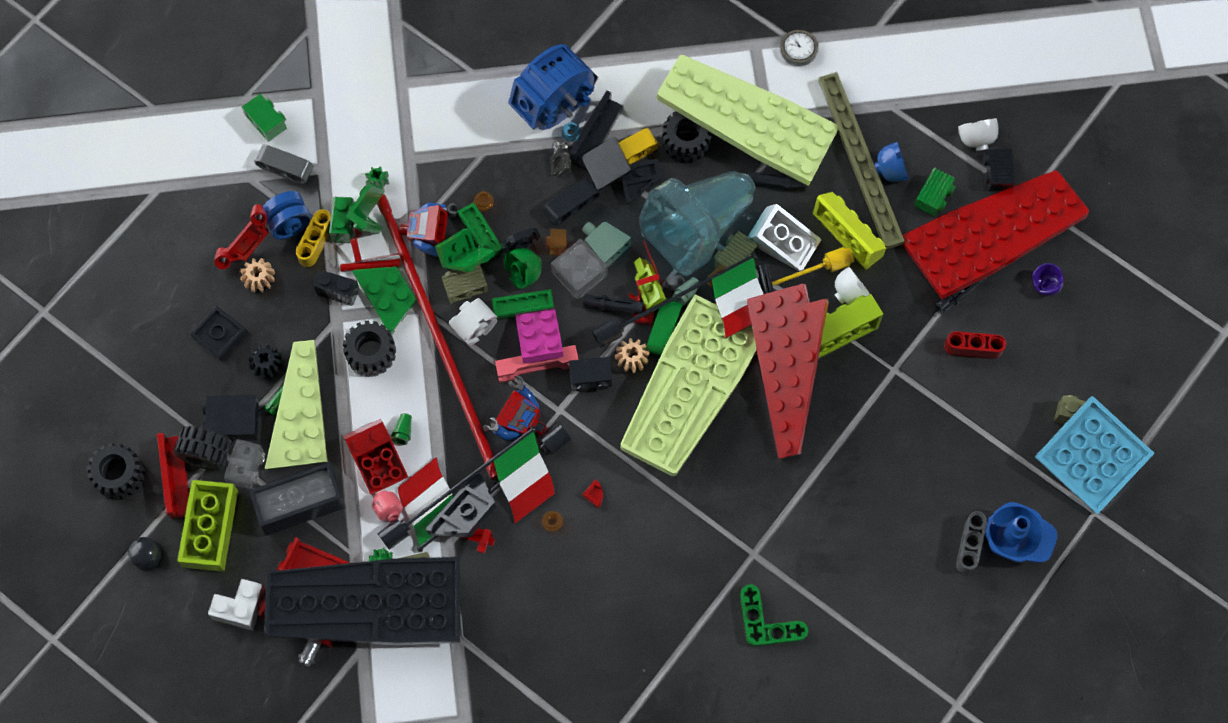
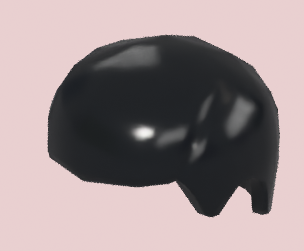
M139 537L132 542L128 549L129 560L140 570H152L160 564L163 558V549L154 539Z

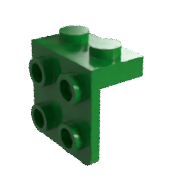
M372 184L364 186L359 193L360 196L357 201L350 205L346 217L354 222L353 227L357 230L365 231L368 234L371 232L379 234L383 228L368 216L384 194L385 190Z
M466 228L435 246L442 268L464 271L465 273L475 270L476 266L488 262L490 257L495 255L493 249L475 247L470 230Z

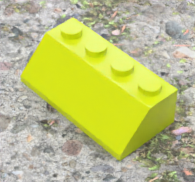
M830 192L817 197L813 215L845 248H850L853 257L865 270L884 256L886 250L884 242L872 234L870 227L867 224H863L853 210L848 209L840 196Z

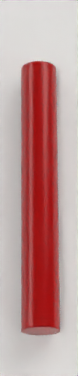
M398 258L340 264L341 272L358 269L401 266V260Z

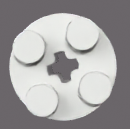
M477 298L471 303L466 301L460 307L461 312L449 321V325L468 345H473L479 341L478 336L482 334L487 335L497 323L496 318L498 317L481 299Z

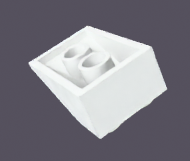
M777 204L765 208L748 235V238L758 244L760 250L799 272L804 269L821 241L817 235Z

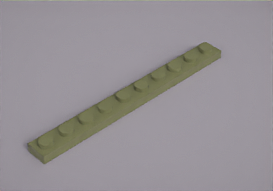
M835 72L821 76L818 82L833 120L837 124L839 135L880 239L884 242L886 249L903 245V236L839 75Z

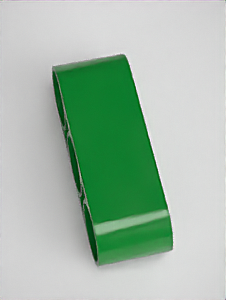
M672 301L659 308L646 351L659 356L662 355L669 338L677 326L683 304Z

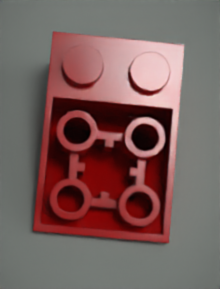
M381 419L343 436L371 495L408 478L407 472Z

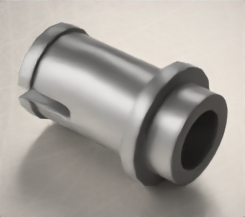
M308 640L302 655L299 654L298 662L308 667L314 664L315 661L313 659L322 643L318 640Z

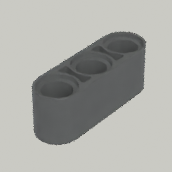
M266 144L262 145L254 161L255 165L261 169L301 184L306 183L314 168L310 161Z
M978 511L972 512L964 524L956 562L957 570L962 574L972 573L979 563L987 518ZM971 520H978L980 527L973 526ZM967 539L974 540L976 542V546H969L967 543ZM963 559H969L972 563V566H965L963 564Z

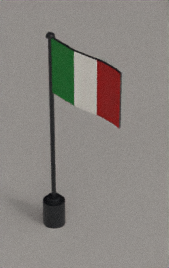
M751 253V256L622 324L620 321L616 322L612 319L594 328L591 331L595 341L600 348L623 337V327L710 281H712L715 302L723 321L725 339L752 325L747 299L763 295L757 279L754 262L757 259V255Z
M557 424L539 439L541 442L539 444L540 454L544 452L545 454L550 453L553 455L571 440L569 434L560 424ZM437 457L398 487L401 504L409 519L450 490L441 474ZM499 482L489 490L490 493H493L501 486ZM452 493L412 523L419 543L416 548L418 552H423L422 549L438 537L436 535H429L425 529L453 499Z
M531 426L529 431L410 520L405 522L404 520L399 521L396 519L378 532L377 535L386 547L391 550L409 536L408 531L410 530L409 525L493 462L499 483L511 506L514 524L555 494L551 476L537 446L534 434L537 432L536 427Z

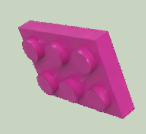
M555 309L515 315L523 364L564 357Z

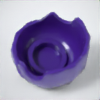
M1045 263L1038 266L1033 272L1034 288L1040 295L1052 296L1059 293L1062 289L1064 277L1062 270L1058 266Z

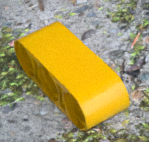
M645 128L619 142L629 164L649 155L659 147L658 141L649 128Z
M321 209L316 211L296 248L298 261L303 267H311L316 263L330 235L331 214L327 210ZM321 220H328L324 224L319 223ZM319 236L317 240H311L312 237ZM310 253L308 257H302L303 254Z

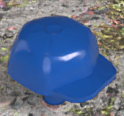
M1009 502L998 508L988 518L986 538L994 554L1017 563L1023 561L1044 563L1051 557L1057 541V531L1051 524L1042 519L1037 511L1015 502Z

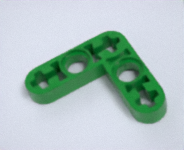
M751 584L745 585L742 588L740 599L746 640L751 646L761 647L801 642L806 638L808 627L802 621L765 625L759 589ZM748 590H751L752 593L756 594L753 596L752 601L753 604L757 603L758 606L750 605L748 607H745V605H749L750 603L749 597L744 596L745 594H747ZM750 610L758 612L759 618L756 621L748 619L747 613ZM761 624V627L757 626V634L762 635L758 642L750 637L753 635L754 630L753 627L749 628L748 625L756 626ZM796 626H799L800 630H804L800 637L797 636V633H790V638H786L787 630L785 627H789L788 632L794 631ZM778 628L783 632V637L781 639H774L771 631Z

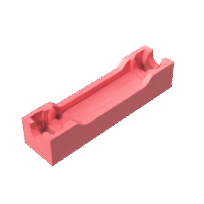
M576 346L563 347L564 357L524 364L522 356L495 361L499 383L515 380L514 376L556 367L562 370L569 369L570 360H579Z

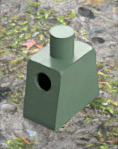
M588 222L582 229L588 236L585 239L586 249L604 271L631 246V238L607 222H603L597 228L591 222Z

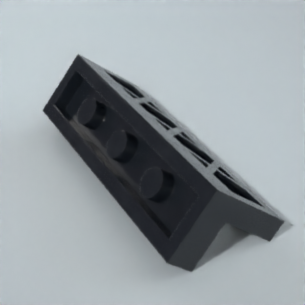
M606 90L570 151V163L586 171L587 168L581 156L604 143L624 109V105L612 100V92Z

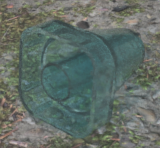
M729 171L688 185H684L678 179L670 178L649 192L639 217L641 230L648 241L677 272L685 276L691 275L710 261L720 238L752 204L755 184L747 174H740L736 171Z

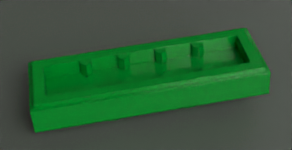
M474 202L457 211L466 229L470 230L476 245L480 248L494 250L495 255L490 257V259L504 252L500 242Z
M551 289L492 299L493 312L498 317L496 319L554 309Z

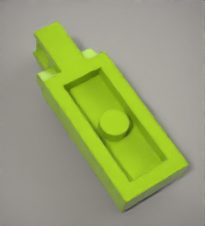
M639 257L634 262L638 271L635 276L636 281L656 274L653 266L647 260ZM659 280L638 286L646 309H650L666 300Z

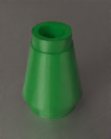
M407 413L400 414L391 433L392 442L395 444L407 445L408 441L411 440V415Z

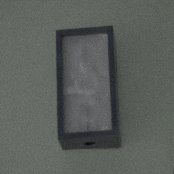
M330 462L249 490L260 527L265 536L346 508Z

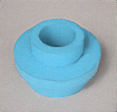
M573 122L565 124L562 128V136L567 141H576L581 134L580 127ZM569 131L575 132V133L572 134V135H571V134H568Z

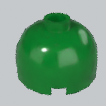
M517 248L505 254L504 267L506 271H510L512 277H509L514 286L519 289L527 288L539 279L542 262L540 257L528 248Z

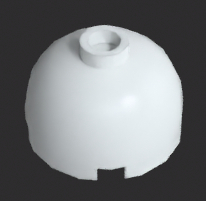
M997 119L982 120L958 126L962 142L968 147H976V151L988 149V145L993 143L998 136Z
M850 267L844 269L835 280V288L837 290L835 296L841 304L846 302L849 305L859 296L870 294Z

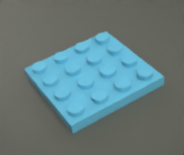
M1091 396L1040 450L1035 458L1095 514H1099L1152 457L1154 452L1097 399Z

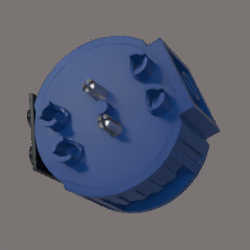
M556 45L538 55L527 65L520 76L514 79L508 104L533 130L536 128L541 130L551 129L567 117H573L574 112L581 105L584 108L591 102V98L588 96L594 91V85L599 77L567 45Z

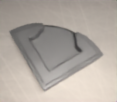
M682 275L669 277L666 279V288L668 292H672L686 281Z

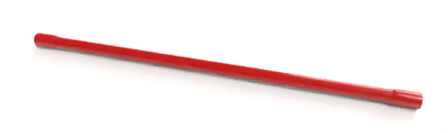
M383 194L377 202V206L386 222L398 253L406 252L408 249L393 216L392 208L387 196ZM409 252L400 254V259L485 464L494 457L410 254ZM493 462L486 467L491 480L498 479Z

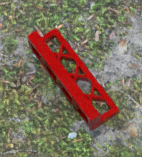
M158 433L157 440L166 513L171 520L183 518L186 516L190 493L186 462L179 459L173 452L179 436L166 438L164 433Z

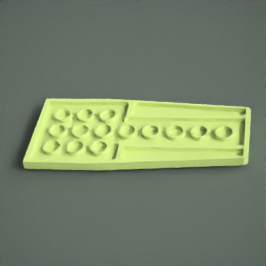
M685 55L678 57L656 96L658 101L753 158L808 186L838 131L837 124L788 99Z
M694 295L663 350L622 439L621 450L671 476H676L740 382L755 355L757 348L752 325L725 339L724 325L717 305Z

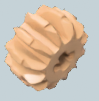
M262 258L258 262L252 259V264L245 262L246 268L241 269L242 276L240 278L245 288H251L254 293L257 289L263 293L264 287L270 289V282L275 281L273 276L275 271L271 268V264L269 262L265 263Z
M630 338L628 344L622 341L621 347L616 348L618 354L615 355V360L619 361L618 367L624 366L625 372L630 368L632 373H635L636 368L642 371L643 364H648L647 357H649V351H646V344L640 345L639 339L632 343L633 340Z

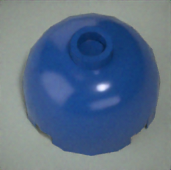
M895 142L883 147L878 154V162L875 163L878 175L882 174L889 182L896 183L908 180L907 169H905L904 159L898 143Z

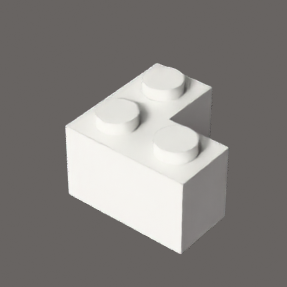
M242 579L235 599L214 594L208 615L212 620L253 630L259 613L258 606L262 599H264L266 589L262 584Z

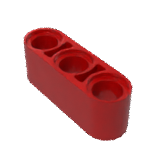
M959 331L950 333L944 344L945 351L950 355L989 359L999 358L1006 348V340L1000 335ZM950 341L958 342L959 346H953ZM971 343H977L979 345V348L973 347ZM991 344L998 345L1000 349L992 348Z

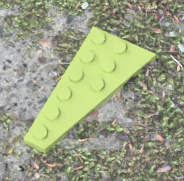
M314 340L293 342L265 470L328 462Z

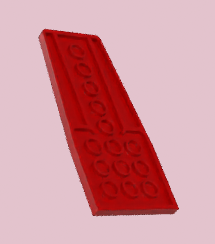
M1052 171L951 211L902 235L904 239L902 246L939 297L944 299L996 273L1086 219L1089 209L1058 171Z

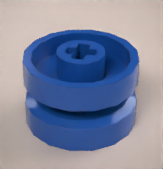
M287 191L280 193L263 205L264 211L267 214L266 223L269 224V230L274 238L287 239L301 233L308 227L312 215L308 208L304 206L305 203L299 192Z

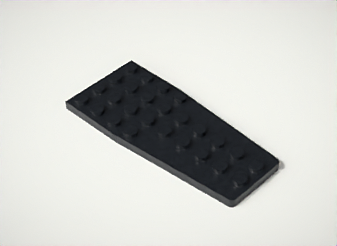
M460 557L393 558L269 571L266 575L265 634L273 638L392 645L461 643Z

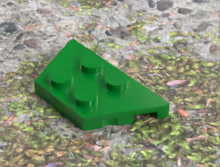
M397 267L353 270V275L382 323L393 335L400 321L404 320L408 310L412 309L417 302Z

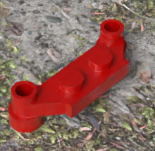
M257 204L252 207L251 221L228 248L221 247L216 250L214 264L218 269H227L233 261H246L268 235L269 230L265 227L267 214L262 205Z

